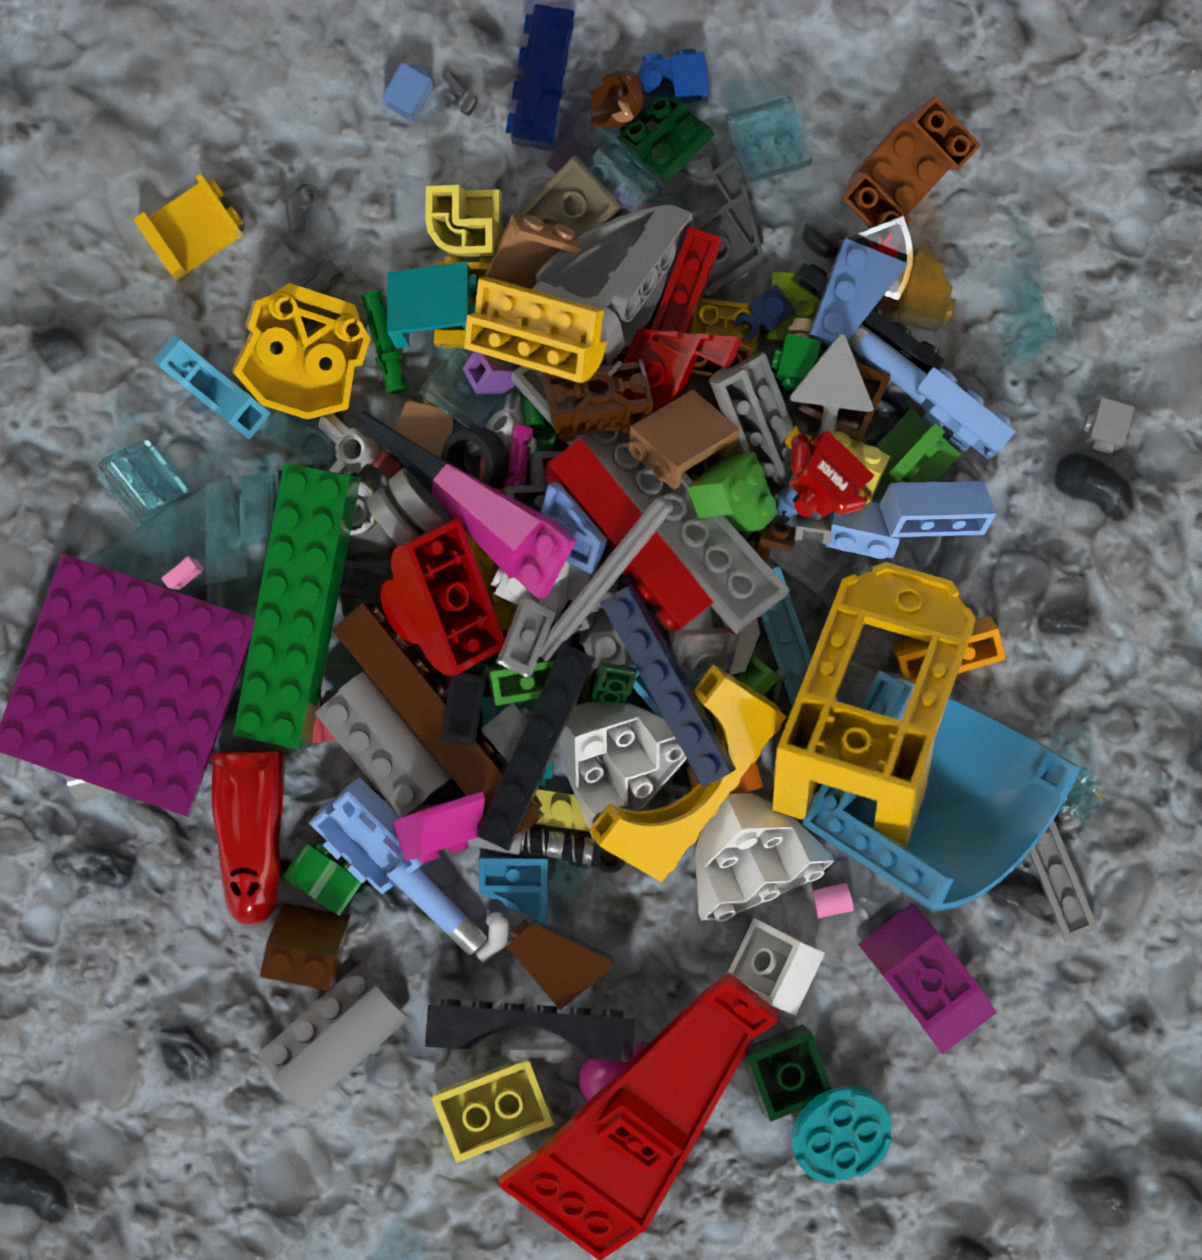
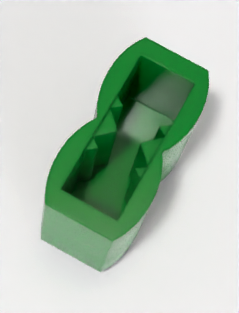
M316 840L314 844L307 841L282 877L332 912L340 915L362 883L347 870L351 864L346 859L341 864L331 857L332 854L323 846L324 843Z

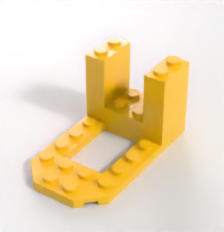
M889 562L876 565L872 571L858 577L856 574L842 579L777 747L773 811L804 820L811 807L818 785L822 783L877 800L874 827L907 848L925 796L935 737L976 621V617L969 607L966 608L960 599L959 591L953 581ZM864 624L930 643L902 721L835 701Z

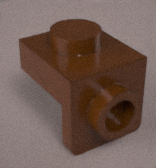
M770 521L762 530L757 531L756 537L750 535L748 544L767 563L772 547L787 552L793 551L795 546V528L781 521Z

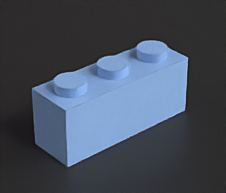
M984 481L890 483L879 504L890 537L984 535L996 515Z

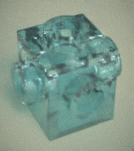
M1081 768L1059 809L1061 814L1065 815L1069 812L1083 824L1107 800L1096 785L1098 782L1097 778L1087 768Z

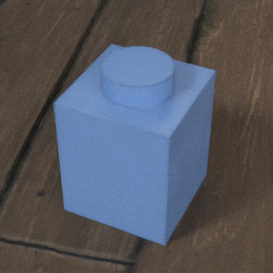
M401 62L381 97L384 106L414 122L433 89L432 80L429 78L430 73L417 64L412 63L411 67Z

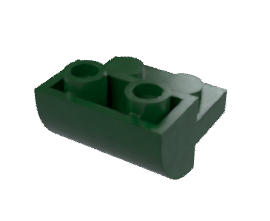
M664 90L617 139L651 176L657 175L667 183L715 134L710 126L691 114L684 103Z

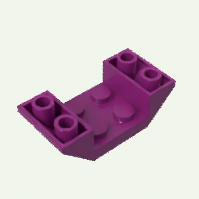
M910 903L858 944L878 972L883 975L913 1014L921 1028L942 1055L997 1013L973 977L913 903Z

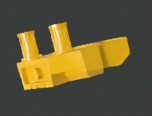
M289 282L275 293L252 301L245 327L250 333L231 371L257 402L263 406L307 420L347 410L349 408L355 366L363 365L371 340L361 323L355 304ZM301 316L321 323L306 333ZM275 341H279L282 345L281 351L277 354H273L270 351V345ZM324 357H328L331 362L330 367L322 370L319 366V361Z

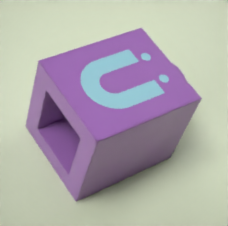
M474 351L462 369L476 394H509L515 386L510 379L511 374L521 365Z

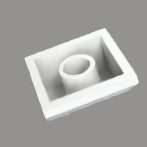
M753 918L728 972L771 1006L796 1015L825 952Z

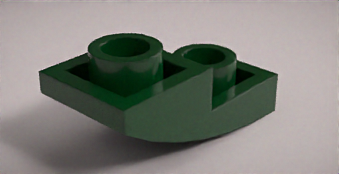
M602 662L591 690V701L603 702L608 705L625 704L628 695H631L637 675V668Z

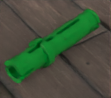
M382 290L364 293L361 295V299L376 348V365L381 368L387 394L403 392L408 389L400 362L403 358L401 351L397 350L387 333V311Z

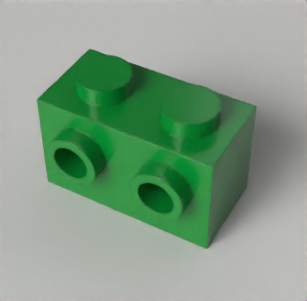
M787 333L782 348L776 347L770 366L773 374H775L777 384H780V390L792 393L816 364L821 341Z

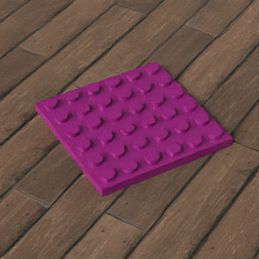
M62 553L0 723V753L189 817L248 653L255 619Z

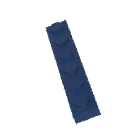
M632 584L601 601L603 609L702 787L735 771L734 764L635 586Z

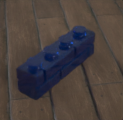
M534 4L533 14H526L523 34L529 35L527 47H520L518 67L523 68L521 80L514 81L512 100L517 101L515 114L509 113L506 125V133L511 134V141L514 145L552 151L575 22V11Z

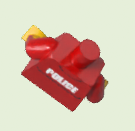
M795 426L784 438V442L792 450L791 470L793 475L789 483L790 487L800 495L794 503V508L800 515L811 517L814 511L824 517L833 511L843 515L860 511L873 500L871 496H867L862 487L871 481L875 475L840 441L826 430L809 443L812 436L801 434L798 430L799 427Z

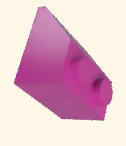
M483 791L393 821L405 861L418 857L419 863L422 864L440 858L439 850L448 848L449 853L452 854L470 848L468 841L478 838L476 835L482 824L485 801Z

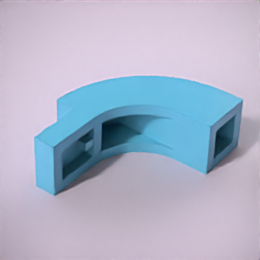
M174 334L152 360L249 440L271 414Z

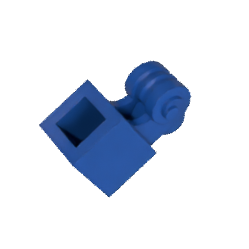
M684 49L677 51L676 56H670V58L665 59L662 58L660 53L647 54L642 57L643 63L638 70V77L643 91L654 93L660 89L662 81H665L672 86L673 96L684 104L708 101L709 86L704 52L696 53L695 49Z

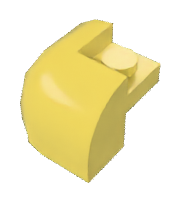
M460 185L426 186L425 222L428 234L438 247L450 255L460 257L494 256L505 232V228L502 227V192L499 189L466 191Z

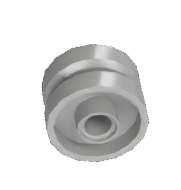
M401 468L389 479L391 491L379 488L366 499V504L377 523L398 546L452 519L445 508L407 468Z

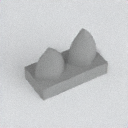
M527 597L521 599L496 662L525 677L531 676L556 612Z

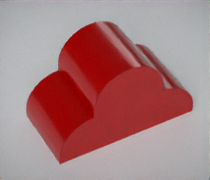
M460 518L451 519L395 548L391 557L394 577L383 584L381 588V603L390 625L401 638L409 643L420 644L429 662L438 671L450 676L461 673L501 650L505 638Z

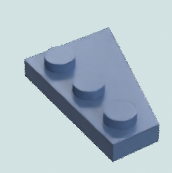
M845 238L841 243L808 336L831 345L840 333H844L848 341L908 266V263Z

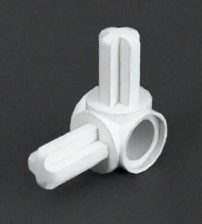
M511 390L507 394L504 410L495 413L486 428L494 431L503 441L507 452H510L511 443L514 444V439H512L513 427L515 425H526L524 414H522L523 401L520 397V392ZM473 441L467 442L468 453L472 457L480 456L482 450Z
M333 413L324 415L319 419V428L336 443L335 450L337 452L335 456L338 460L330 468V472L352 475L353 472L360 473L364 467L371 466L379 453L375 440L364 436L357 428L349 429ZM360 443L361 453L356 458L354 453L355 447Z

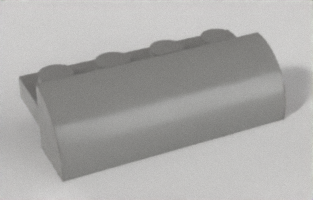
M758 352L730 367V369L721 368L710 377L709 382L721 413L740 428L737 453H756L759 464L764 470V477L770 493L777 503L778 493L783 488H788L790 485L789 481L793 475L791 470L792 450L785 444L784 438L794 427L765 353Z
M366 671L361 672L338 690L339 692L314 712L401 818L411 814L428 798L434 796L453 780Z
M360 963L257 1055L273 1074L272 1079L295 1104L307 1110L410 1018L391 994L384 990L369 969Z

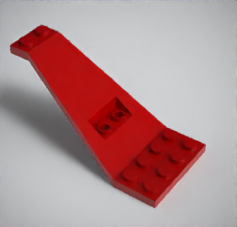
M728 972L698 995L633 1058V1061H630L545 1144L499 1176L497 1186L596 1259H604L648 1229L752 1040L778 1022L779 1011Z

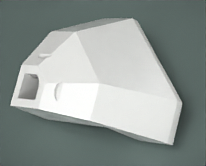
M587 702L574 707L559 740L567 777L588 829L592 827L609 803L622 809L641 811L687 759L666 720L632 704L617 703L608 705L603 702Z
M752 793L728 794L720 805L717 814L709 819L701 830L695 849L698 915L701 921H726L736 914L763 902L771 901L779 895L805 883L818 880L825 874L824 870L835 860L832 854L794 817L773 811V803Z

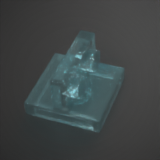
M147 438L104 457L97 465L101 471L98 479L139 530L148 526L166 506L182 499L189 492Z

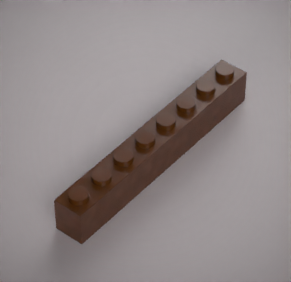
M362 603L333 628L332 631L466 796L483 791L485 797L483 817H485L508 764L504 765L496 756L498 750L487 737L482 739L478 733L475 746L440 741L449 689L442 683L438 685L432 678L433 670L430 665L421 657L417 659L410 651L411 643L401 638L392 629L381 606L378 604L374 606L372 603ZM536 795L530 804L515 840L544 816V813L540 810L542 803Z

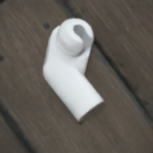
M493 912L486 919V924L489 926L488 939L475 952L482 963L487 962L504 949L509 941L510 924L508 919L500 912Z

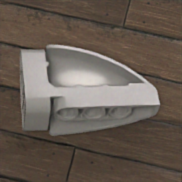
M661 205L619 216L577 237L582 247L580 254L561 249L537 272V283L532 290L604 310L600 339L607 341V345L600 366L611 365L623 348L629 349L637 329H644L666 290L689 226L693 228L692 212L674 205Z

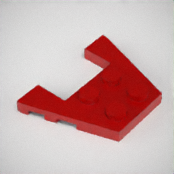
M637 329L622 363L637 362L638 359H642L653 400V408L650 412L652 414L681 397L698 356L730 369L742 340L734 336ZM624 389V393L621 395L630 401L645 399L643 393L636 394L630 389Z

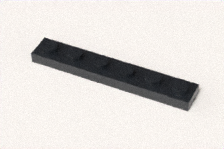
M564 643L562 644L477 832V837L510 851L596 661L595 657Z

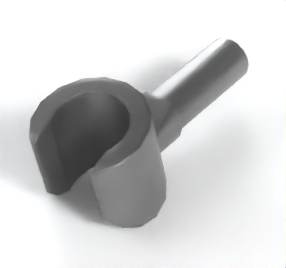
M446 71L442 75L443 79L459 96L454 106L461 113L469 117L476 109L477 101L470 91L464 90L450 72Z

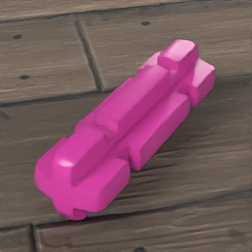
M515 425L513 427L512 439H514V444L511 443L507 469L509 476H506L504 488L509 486H525L526 479H523V474H527L530 454L528 442L532 441L533 429L530 426Z

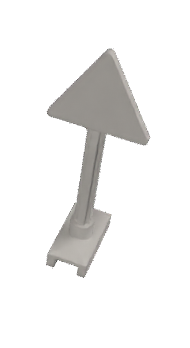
M844 333L838 335L790 395L791 401L822 405L824 407L819 435L828 430L834 436L839 408L871 412L874 409ZM814 511L811 517H804L800 514L794 515L795 540H802L804 530L809 533H821L822 543H830L831 524L829 514L824 517Z

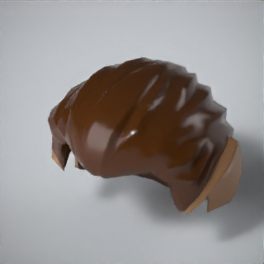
M618 70L603 76L601 80L604 85L595 87L591 99V126L614 129L622 128L636 119L643 108L644 93L641 81L635 73L629 70Z

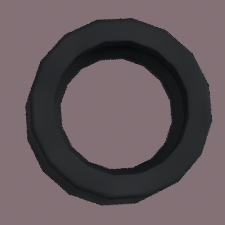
M471 427L451 434L443 444L441 459L470 475L464 464V450L467 442L473 441L482 450L485 457L486 468L484 476L480 481L492 488L498 487L506 477L508 469V454L503 441L498 435L486 427Z

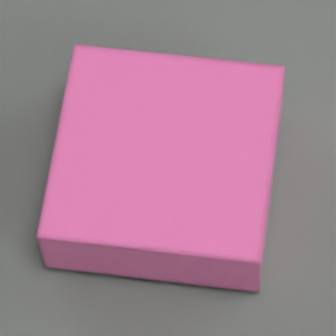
M187 557L161 579L168 588L180 590L203 572L204 567L198 559Z

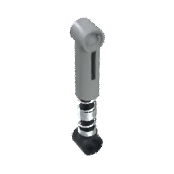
M422 803V804H421L417 809H415L411 814H414V813H417V812H419V811H421V810H426V809H429V808H432V807H435V806H438V805H434V804H430V803ZM543 828L540 831L528 829L513 842L510 851L479 837L468 841L471 847L519 855L520 851L528 850L530 854L533 851L543 853L544 857L549 856L557 859L567 857L572 858L574 862L582 860L583 864L591 865L592 868L600 869L606 873H615L621 870L626 861L619 858L615 864H605L600 858V852L603 848L593 838L586 837L583 840L574 838L573 834L567 837L564 836V832L559 833V831L554 832L551 830L549 833H546Z

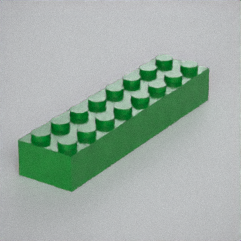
M283 464L233 732L234 736L294 749H303L311 746L316 719L314 712L318 708L361 477L300 465Z

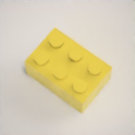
M530 1055L435 1091L431 1097L456 1163L553 1126L555 1122L554 1115Z

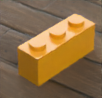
M991 616L976 619L958 673L1006 660L999 629ZM909 638L891 644L901 678L916 683L930 643Z

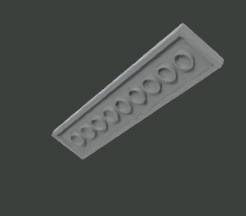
M525 366L519 367L512 372L510 379L553 427L541 378L542 371ZM607 389L591 390L590 392L594 395L602 396L607 393ZM573 396L566 397L563 403L556 404V410L576 408L582 400L575 401ZM622 429L577 435L573 441L566 442L571 446L581 438L642 514L660 496L671 503L673 506L672 511L656 531L713 600L714 603L711 604L713 609L736 634L787 596L790 589L724 516L699 519L687 489L693 481L685 472L681 475L680 486L675 490L664 481H660L652 470L632 456L629 451L630 434L624 433Z

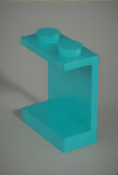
M467 261L387 272V333L396 348L410 347V332L463 326L466 332L467 315L475 313L479 279L478 274L472 273Z

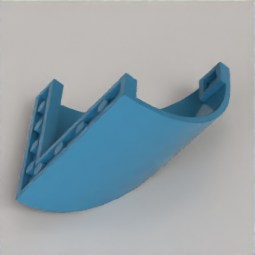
M879 670L861 709L902 721L915 683ZM949 698L935 737L925 796L907 848L874 827L877 800L825 784L821 785L802 825L931 910L951 909L964 905L983 895L1001 882L1019 865L1052 823L1081 767L1013 728Z

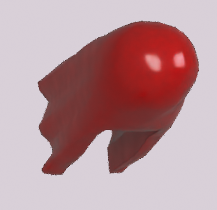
M284 750L219 751L212 754V812L218 841L223 893L231 916L239 923L246 925H255L266 921L273 913L277 904L280 871L279 837L283 810Z

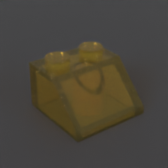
M919 245L913 255V266L908 284L903 292L897 322L936 332L942 324H947L948 319L952 318L956 299L951 298L953 287L925 245Z

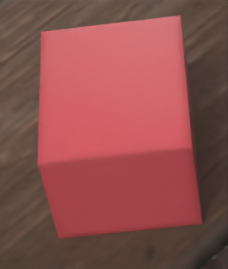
M379 451L371 465L385 475L392 477L398 471L401 463L386 453Z

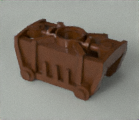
M642 359L630 363L616 361L614 365L599 366L595 374L582 383L542 372L541 375L552 424L561 441L571 442L576 439L577 435L621 429L624 433L630 434V427L647 417L653 408L651 391ZM607 389V393L602 396H597L590 392L591 390ZM624 389H630L636 394L643 393L645 399L630 401L621 395L624 393ZM573 396L575 401L582 400L576 408L556 410V404L563 403L566 397Z

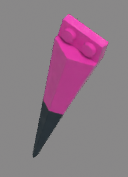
M355 411L364 424L453 518H460L464 530L510 578H516L537 598H546L577 541L576 538L552 518L503 494L444 461L366 411Z

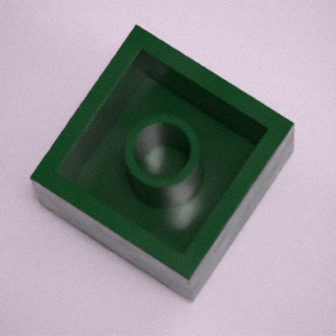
M803 1024L751 1044L742 1058L761 1112L770 1122L802 1110L813 1098L832 1089L813 1034Z

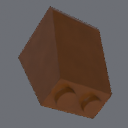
M283 903L266 942L260 977L329 991L338 983L351 916L345 914L337 915L330 911Z
M525 919L522 920L508 934L511 939L506 945L507 948L560 1011L614 966V959L610 954L550 925L543 924L536 919L530 923Z

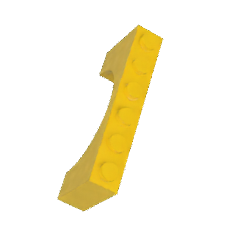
M714 664L695 687L693 693L710 710L715 722L716 734L736 770L705 787H702L699 782L683 798L659 809L632 811L609 803L589 829V832L600 847L660 882H663L667 875L674 871L679 859L688 847L696 842L700 831L709 819L717 814L722 802L738 786L743 774L752 763L757 761L761 750L770 738L779 732L783 721L786 719V715L775 703Z

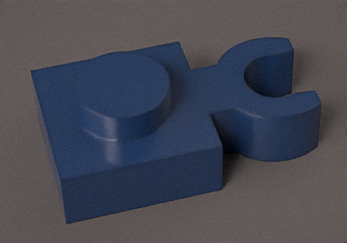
M776 284L748 305L753 314L739 316L732 326L735 328L741 323H747L751 331L743 338V341L749 342L758 334L760 326L769 333L797 311Z

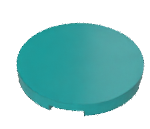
M842 1086L827 1090L807 1103L797 1116L791 1132L793 1154L803 1171L818 1181L834 1184L838 1180H845L857 1175L862 1177L881 1162L891 1145V1115L881 1099L867 1089L856 1086Z

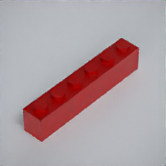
M581 438L552 459L544 469L546 473L545 480L548 485L554 482L562 485L606 537L605 547L610 553L615 550L643 515ZM657 531L653 533L621 573L622 575L628 574L635 583L634 586L644 602L649 601L658 611L656 617L667 630L672 629L675 634L714 603Z

